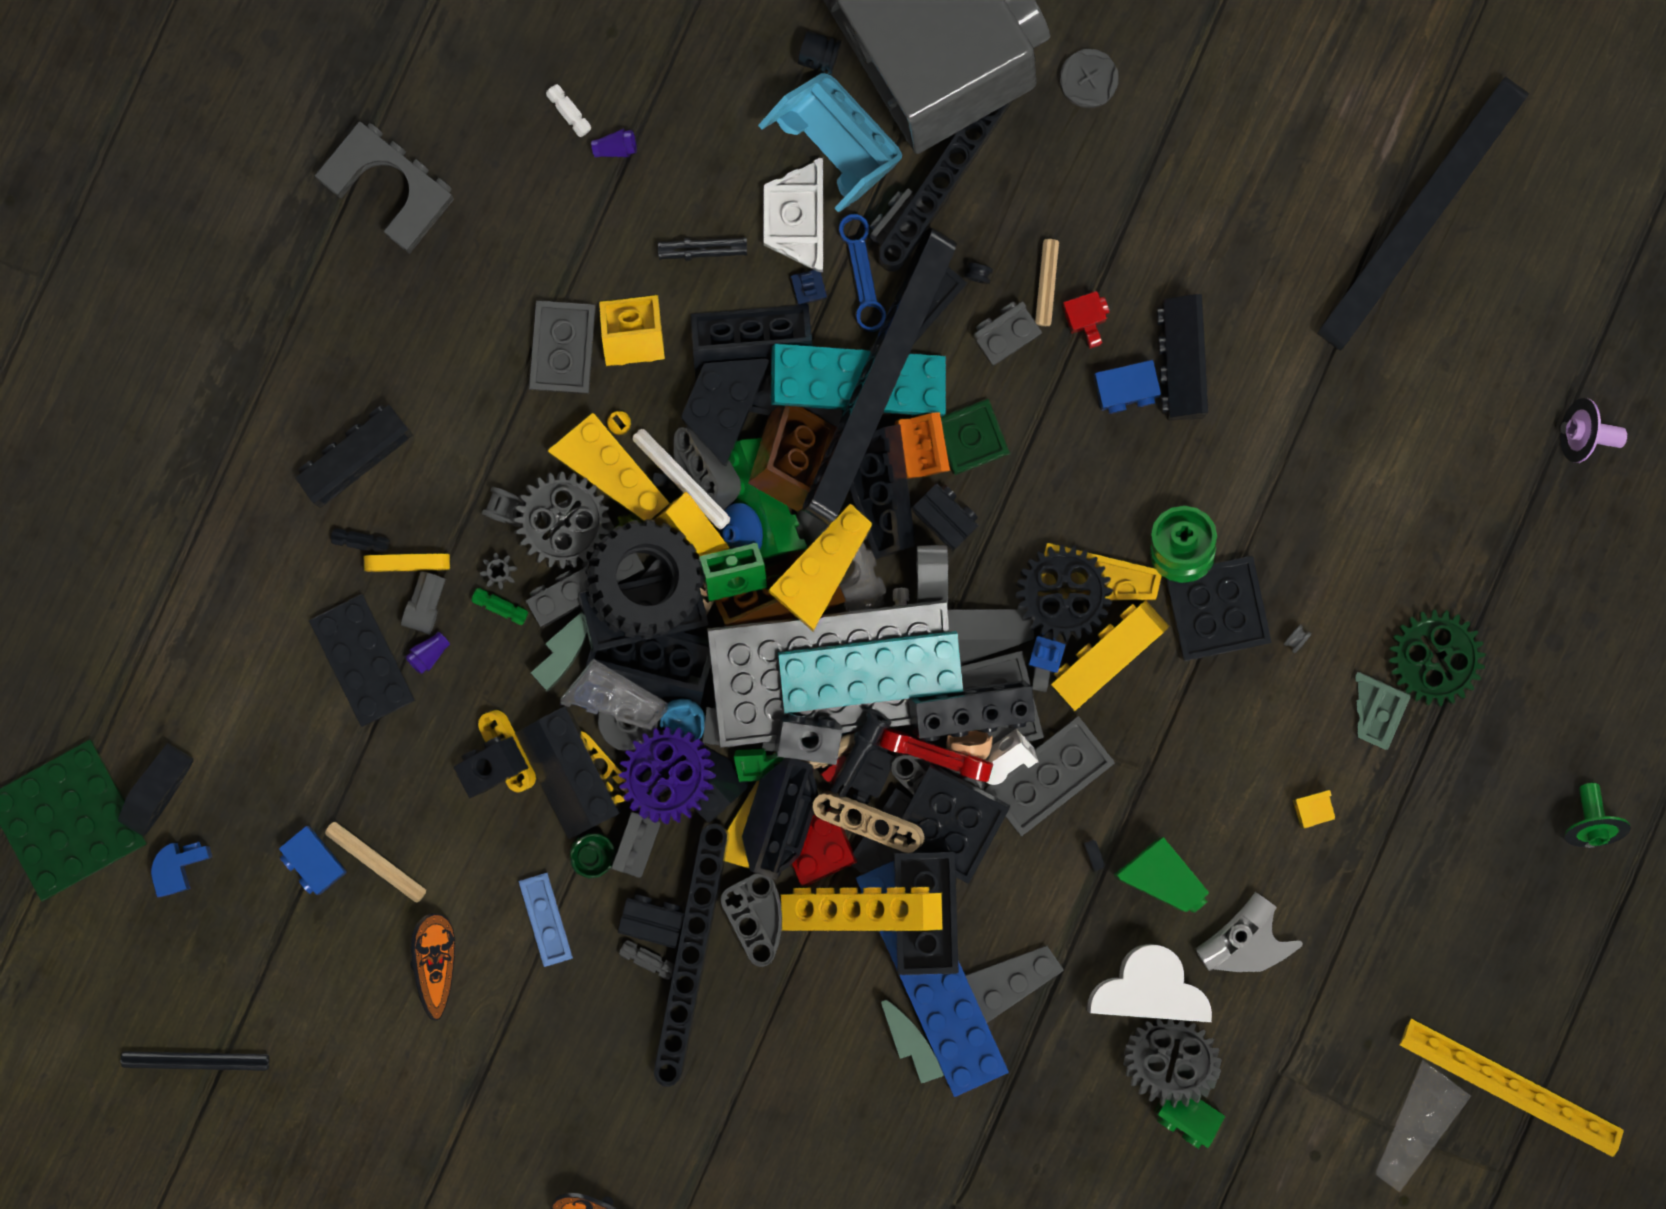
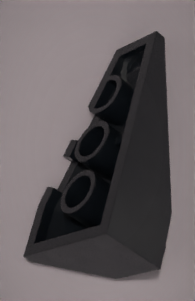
M658 721L657 729L663 735L665 729L660 727V721ZM703 745L701 749L706 748L711 753L706 759L712 760L715 764L708 770L713 772L716 777L707 780L714 788L704 791L709 800L700 799L698 803L701 810L696 809V811L710 824L753 783L751 781L739 782L735 763ZM673 749L665 751L663 761L669 760L672 757ZM688 769L683 773L682 781H687L691 778L692 769ZM668 771L664 774L667 779L670 777Z

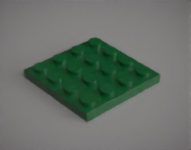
M92 740L84 742L0 788V826L41 902L148 844L145 837L118 822L125 800Z

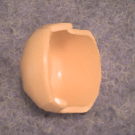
M974 730L968 731L969 734L962 737H952L951 734L947 736L946 747L949 750L984 760L989 756L993 736H988V733Z

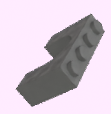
M359 121L315 177L341 199L359 176L372 167L385 165L401 171L408 180L409 196L405 206L384 230V233L410 254L453 202L454 198L449 193L452 188L440 178L434 181L426 175L429 170L418 160L415 159L411 163L404 157L406 151L394 141L389 145L380 137L383 133L373 124L369 123L365 126Z

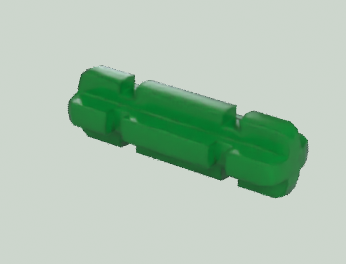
M481 588L475 590L471 599L473 603L481 607L484 605L487 610L506 619L509 617L511 621L519 625L525 623L528 617L527 610L519 606L516 608L514 604L493 594L490 596L488 595L489 592Z

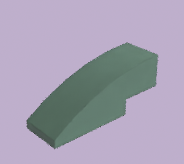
M582 612L546 643L553 653L531 672L548 692L562 679L584 646L588 633Z
M887 999L882 1000L881 1004L900 1059L912 1056L921 1084L944 1076L935 1054L914 1023Z

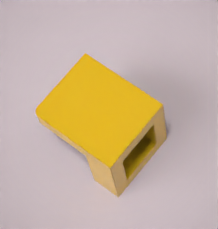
M1330 790L1293 800L1301 829L1335 819L1329 797L1332 796Z

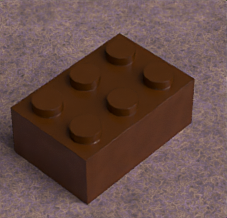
M779 405L768 416L748 484L798 512L802 509L805 498L837 427L802 407Z

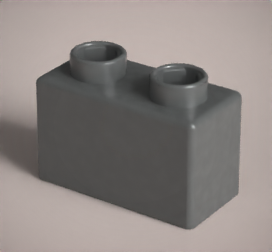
M823 0L915 154L925 151L1031 91L1037 84L1034 48L1048 41L1051 36L1046 20L1035 0Z

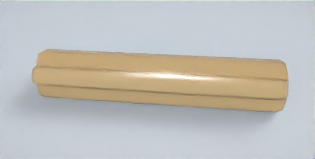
M1044 239L1042 246L1035 323L1038 326H1050L1052 321L1059 241L1055 239Z

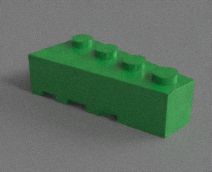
M762 438L737 441L729 459L741 482V490L734 500V504H747L757 513L763 530V541L760 549L762 559H774L808 549L805 540L798 537L796 528L799 526L796 514L791 515L787 505L748 484Z

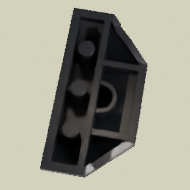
M784 758L760 779L742 834L751 872L777 879L781 872L787 869L801 855L814 815L813 802L818 796L812 764L798 759Z

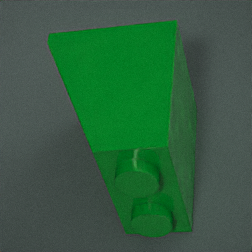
M1164 837L1156 839L1113 875L1118 881L1181 912L1190 910L1191 913H1195L1208 902L1204 897L1209 894V891Z

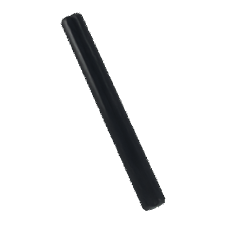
M125 1051L121 1054V1067L266 1071L270 1066V1057L267 1054Z

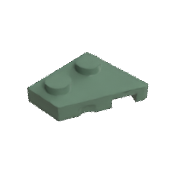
M1357 672L1356 682H1358L1359 692L1357 712L1360 717L1358 722V738L1388 750L1411 695L1361 672Z

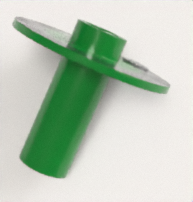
M1587 783L1580 786L1579 792L1585 820L1572 825L1565 831L1566 842L1573 846L1593 848L1614 843L1627 836L1631 830L1630 823L1627 820L1619 817L1605 816L1600 785L1597 783Z

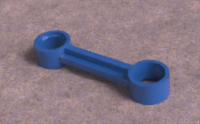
M851 214L841 221L839 234L843 242L848 244L860 303L856 320L862 330L876 332L881 329L885 321L886 311L877 302L865 242L869 234V225L864 217L858 214ZM851 220L862 222L865 227L864 236L859 240L847 238L843 231L847 222ZM872 306L879 309L882 319L878 325L867 327L861 322V311L865 307Z

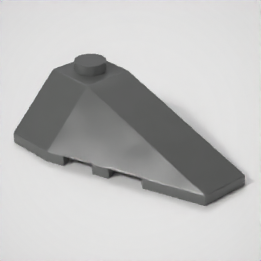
M948 610L949 631H956L958 633L961 665L1033 640L1034 629H1030L1033 623L1032 618L1025 621L1022 619L1027 610Z

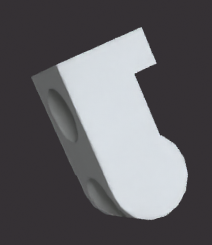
M1017 728L992 745L989 756L985 760L992 762L994 765L989 782L986 783L992 785L999 784L1006 779L1008 773L1024 763L1029 768L1038 762L1034 747Z

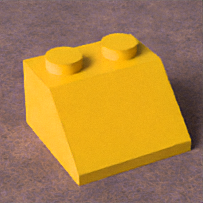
M658 295L599 302L606 366L645 361L653 362L665 359Z

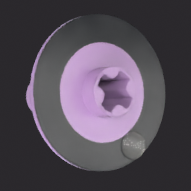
M1580 398L1572 403L1561 425V448L1564 456L1573 463L1585 461L1592 454L1597 444L1622 448L1627 440L1625 428L1601 424L1599 409L1595 402L1588 398Z

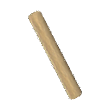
M332 822L325 831L326 836L414 902H419L426 894L425 888L337 822Z

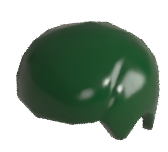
M586 833L573 842L569 854L570 865L578 875L585 878L601 877L612 868L616 852L615 847L609 838L599 833Z

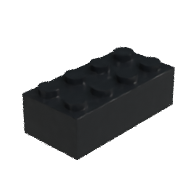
M955 852L894 854L895 887H905V893H911V887H929V893H942V930L896 931L898 975L959 973Z

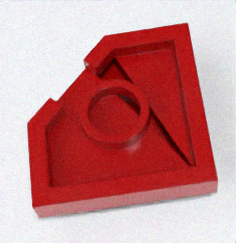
M831 807V808H829V809H827V810H825V811L828 812V811H830L831 809H835V808ZM816 815L812 818L801 855L792 863L803 887L857 863L844 829L824 821Z

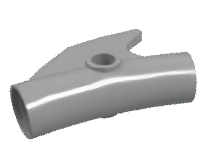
M1255 892L1235 917L1211 938L1196 947L1195 950L1208 971L1215 969L1232 972H1261L1283 961L1302 947L1303 943L1299 940L1279 942L1274 938L1272 922L1274 911L1277 907ZM1238 931L1244 933V939L1241 942H1238L1235 937Z

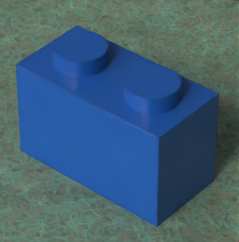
M1153 360L1098 372L1093 376L1101 411L1108 409L1109 414L1127 410L1126 405L1137 403L1138 407L1155 404V398H1159L1161 395Z
M310 826L304 827L279 848L283 854L279 858L290 871L294 868L302 877L298 880L299 883L309 894L313 891L316 895L322 894L347 873L346 869Z

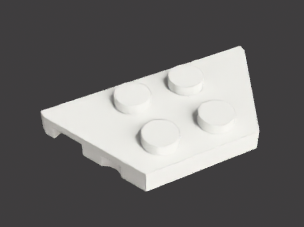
M818 158L814 160V163L799 170L795 169L787 173L785 177L775 179L764 185V246L817 272H823V158Z

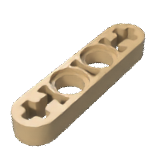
M832 791L823 792L813 802V811L818 818L905 853L914 852L924 842V833L916 824L851 798L840 797L838 793L834 794ZM829 799L830 806L837 809L842 807V805H845L842 811L831 809L826 812L825 805L821 803ZM850 809H857L861 813L862 821L860 824L850 822L848 819V811ZM881 819L887 822L889 825L887 835H881L876 831L875 823L877 820ZM896 831L897 833L902 835H906L908 832H911L912 838L916 840V842L914 841L910 845H908L906 837H903L901 835L896 836L894 839H892V837L894 836Z

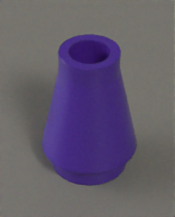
M624 128L591 142L595 158L630 157V154L637 153L636 139L633 131H626Z
M437 632L434 636L409 649L410 653L405 658L419 674L425 671L429 672L450 643L440 632Z

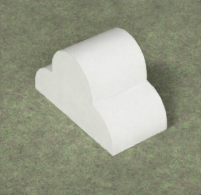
M1154 944L1140 945L1132 949L1121 963L1119 978H1110L1099 983L1091 992L1087 1005V1012L1094 1014L1211 1022L1212 1018L1211 1006L1204 993L1198 988L1184 983V970L1179 958L1171 950Z

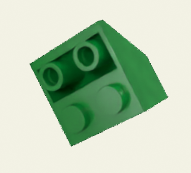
M1191 1098L1187 1107L1179 1100L1176 1108H1173L1171 1100H1166L1163 1106L1159 1102L1153 1111L1159 1115L1156 1120L1158 1123L1172 1132L1176 1128L1184 1132L1181 1138L1198 1149L1201 1145L1207 1148L1210 1147L1225 1118L1223 1114L1202 1100L1196 1103Z

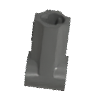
M421 571L412 600H409L404 611L401 626L431 634L437 618L438 609L436 608L446 582L445 578Z

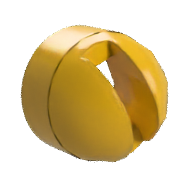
M615 411L609 415L607 425L613 434L623 435L630 430L631 419L627 413ZM616 415L625 425L622 430L612 419Z

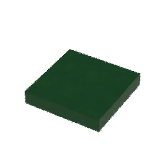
M989 399L941 417L947 456L955 476L1010 455Z

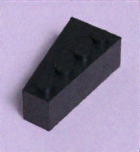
M901 426L884 427L874 432L850 487L857 510L872 523L867 538L875 559L891 556L916 546Z

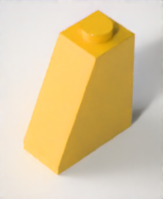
M687 492L674 500L655 519L657 525L661 526L664 522L671 525L670 530L674 533L682 532L686 536L683 540L687 545L692 543L697 550L694 553L696 559H699V556L730 548Z

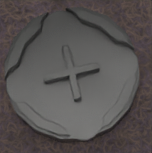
M1083 49L1074 53L1065 61L1060 72V86L1064 96L1072 104L1082 108H1096L1106 104L1113 97L1118 86V70L1106 53L1096 49Z

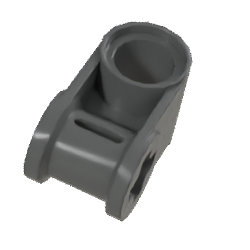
M492 486L490 490L492 495L485 510H482L481 514L496 521L521 528V524L512 522V519L519 517V512L514 510V507L523 506L524 503L516 495ZM540 512L536 513V515L534 516V524L536 525V527L539 525L541 521Z

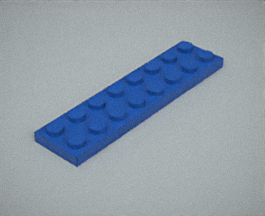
M894 861L856 877L862 893L863 888L881 887V893H887V888L895 887ZM880 931L897 969L896 931ZM959 961V973L899 975L954 1097L1009 1073Z

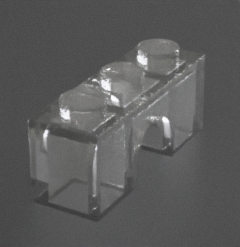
M829 525L818 529L819 535H821L829 527ZM863 542L853 559L854 571L852 575L839 584L846 600L843 603L847 612L873 609L885 604L882 594L886 593L884 583L880 576L876 578L873 567L877 566L872 551L866 550Z

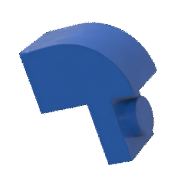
M200 842L183 846V853H180L178 843H171L162 848L156 855L151 868L157 897H164L191 889L184 866L212 858L210 846L201 847Z

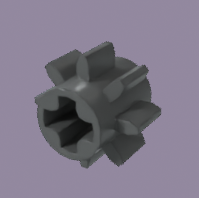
M494 553L493 561L483 560L487 566V571H482L480 575L490 578L487 582L488 587H491L495 582L498 583L500 590H503V583L507 580L510 583L515 582L510 576L511 572H515L518 569L515 566L509 567L508 563L511 559L509 555L504 560H500L498 554ZM504 564L505 576H497L494 579L495 573L492 571V568L494 566L500 567Z

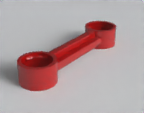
M885 728L879 742V746L887 750L908 754L958 771L961 775L978 781L989 782L994 765L987 760L957 753L892 728Z

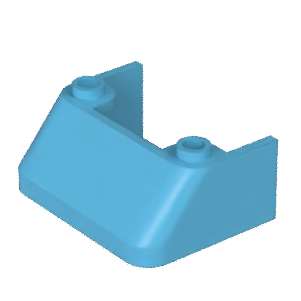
M826 73L819 74L786 94L758 125L761 129H764L777 121L780 128L788 134L798 135L804 131L842 172L837 179V185L844 198L835 207L837 212H840L862 197L902 159V153L892 139L834 77Z

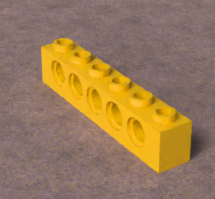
M881 887L863 888V893H858V888H840V894H834V888H816V894H811V888H793V894L781 895L782 931L942 930V893H929V887H911V893H905V887L887 888V893H881Z

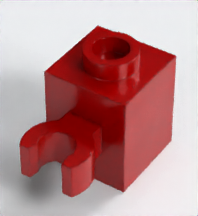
M1095 291L1063 302L1062 308L1071 334L1084 330L1089 348L1100 346L1102 340L1096 325L1105 323L1107 320L1106 314L1110 313L1105 297L1099 298L1098 292Z

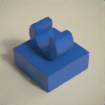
M1036 636L1029 665L1058 673L1066 644Z

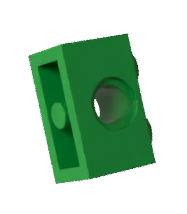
M758 543L699 556L702 563L701 575L703 576V584L709 601L767 588L765 565Z

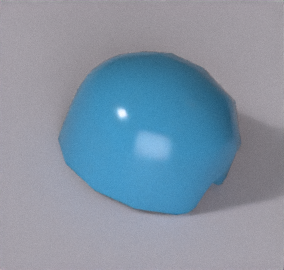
M685 698L675 699L662 708L660 715L661 728L669 727L672 729L673 734L677 728H681L684 731V736L688 732L692 733L695 736L694 741L702 738L705 728V715L696 702Z

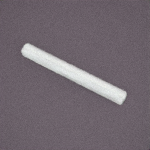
M640 429L633 435V441L683 493L687 492L702 512L718 529H723L730 522V517L645 429Z

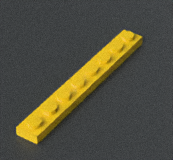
M1413 1019L1406 1025L1400 1046L1612 1157L1618 1151L1624 1132L1618 1126Z

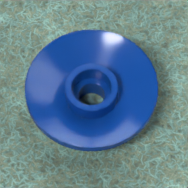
M744 503L728 506L724 511L730 517V522L723 529H719V534L730 547L729 549L758 543L759 549H761L763 530L757 513Z

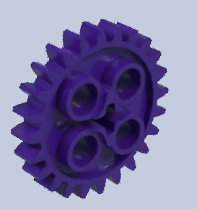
M666 727L662 735L655 728L653 738L644 733V743L640 744L635 740L633 741L636 748L635 752L626 750L625 753L630 757V761H622L620 763L627 768V772L619 774L620 778L626 780L619 787L624 792H628L623 797L624 800L628 803L633 802L630 808L635 812L640 810L639 816L646 819L650 815V820L653 823H657L659 818H661V821L668 825L672 816L677 823H680L682 813L691 818L690 809L694 807L700 811L701 807L698 801L700 799L709 800L704 791L714 788L707 780L716 777L713 772L708 770L715 764L712 760L706 759L711 754L710 751L706 748L701 749L704 743L700 739L694 741L695 736L692 733L688 732L684 736V731L681 728H677L673 734L672 729ZM673 749L672 757L669 760L663 761L665 751ZM688 769H692L691 778L687 781H682L683 773ZM652 770L651 778L646 782H642L644 772ZM668 771L670 777L666 780L664 774ZM667 790H671L670 799L662 803V794Z

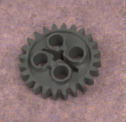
M564 472L558 473L557 480H555L552 473L546 475L547 483L541 478H536L537 488L527 485L526 489L530 495H519L518 498L524 505L514 507V510L521 513V517L512 519V522L521 524V528L515 530L514 534H523L524 536L518 543L519 546L526 544L530 546L526 555L538 553L535 561L537 563L547 558V567H552L555 560L559 569H564L566 560H568L571 567H576V558L581 562H588L585 553H593L595 549L593 546L598 545L602 541L599 538L600 534H609V531L602 528L603 523L610 522L609 518L602 517V513L607 511L609 507H600L599 505L604 495L595 497L593 493L596 491L597 486L594 485L587 489L585 487L587 478H583L577 483L575 473H572L568 480H566ZM559 491H563L568 496V503L563 508L555 503V495ZM576 501H580V506L565 518L564 521L567 525L556 527L550 536L543 540L542 536L558 522L556 515L566 514ZM538 512L544 513L547 517V524L542 529L534 524V516ZM580 512H584L589 518V523L584 529H581L576 524V516ZM559 533H563L568 538V545L563 550H560L555 545V537Z
M1157 1018L1155 1026L1147 1021L1144 1030L1138 1027L1135 1036L1131 1035L1128 1045H1126L1123 1065L1127 1066L1125 1075L1133 1076L1131 1086L1141 1085L1139 1089L1140 1095L1146 1092L1150 1093L1149 1101H1153L1156 1097L1160 1098L1161 1106L1165 1104L1166 1100H1171L1173 1108H1176L1177 1102L1181 1100L1185 1107H1187L1190 1098L1199 1103L1201 1095L1208 1097L1210 1089L1215 1088L1221 1072L1219 1068L1222 1059L1217 1058L1219 1048H1212L1214 1039L1205 1040V1030L1197 1033L1195 1032L1196 1024L1193 1023L1187 1028L1185 1027L1184 1020H1180L1177 1025L1174 1024L1173 1019H1168L1167 1024H1163L1161 1019ZM1174 1042H1179L1180 1045L1171 1082L1167 1083L1165 1078Z

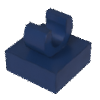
M812 270L791 276L798 305L827 299L821 272Z

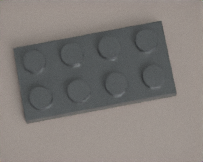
M1079 716L1035 750L1038 759L1037 763L1029 768L1023 763L1008 773L1003 782L995 785L991 784L985 789L988 794L1011 805L1005 817L1021 837L1115 764L1114 760Z

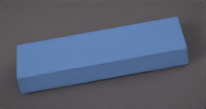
M548 873L518 881L544 967L573 959Z

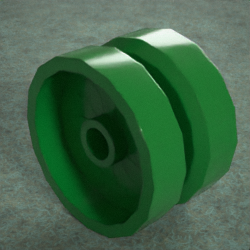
M1189 506L1172 507L1160 514L1153 524L1150 546L1152 565L1160 575L1170 581L1186 583L1196 581L1208 573L1214 563L1217 543L1216 527L1208 514L1198 508Z

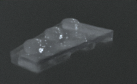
M595 659L589 663L561 697L560 704L570 707L571 704L585 707L587 708L586 712L596 715L598 711L610 714L618 721L649 730L655 726L668 709V703Z

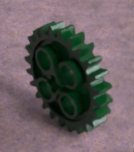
M1431 610L1429 619L1424 612L1419 613L1420 622L1410 617L1408 619L1410 628L1404 625L1399 627L1403 636L1394 635L1392 637L1398 643V646H1392L1388 649L1396 653V657L1388 660V663L1396 664L1397 666L1390 674H1399L1401 677L1395 683L1396 686L1405 683L1407 687L1404 692L1407 694L1412 691L1415 692V702L1424 696L1425 705L1427 706L1431 704L1433 698H1435L1437 706H1442L1445 697L1450 704L1455 703L1454 694L1464 699V688L1469 691L1475 689L1470 681H1480L1482 679L1475 673L1476 670L1485 669L1483 664L1478 663V659L1485 657L1486 654L1477 652V648L1484 643L1483 641L1474 642L1473 639L1478 634V631L1469 633L1467 629L1470 622L1467 621L1460 625L1459 614L1450 620L1447 610L1442 613L1441 618H1438L1436 610ZM1437 629L1444 630L1448 635V641L1444 646L1438 645L1434 640V633ZM1422 635L1426 636L1434 653H1442L1443 657L1440 659V662L1452 675L1453 679L1451 681L1447 679L1439 663L1433 664L1430 659L1433 658V653L1421 640ZM1412 646H1418L1422 649L1423 658L1420 662H1415L1410 658L1409 650ZM1454 654L1461 655L1464 659V667L1461 670H1455L1450 664L1451 657ZM1430 670L1436 671L1439 674L1440 682L1436 687L1429 686L1426 682V674Z

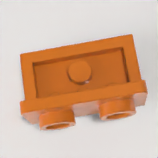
M940 412L895 421V425L901 426L907 479L927 477L950 471Z

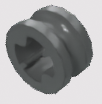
M1300 624L1283 644L1291 646L1292 652L1295 654L1312 633L1310 631L1304 632L1303 626Z

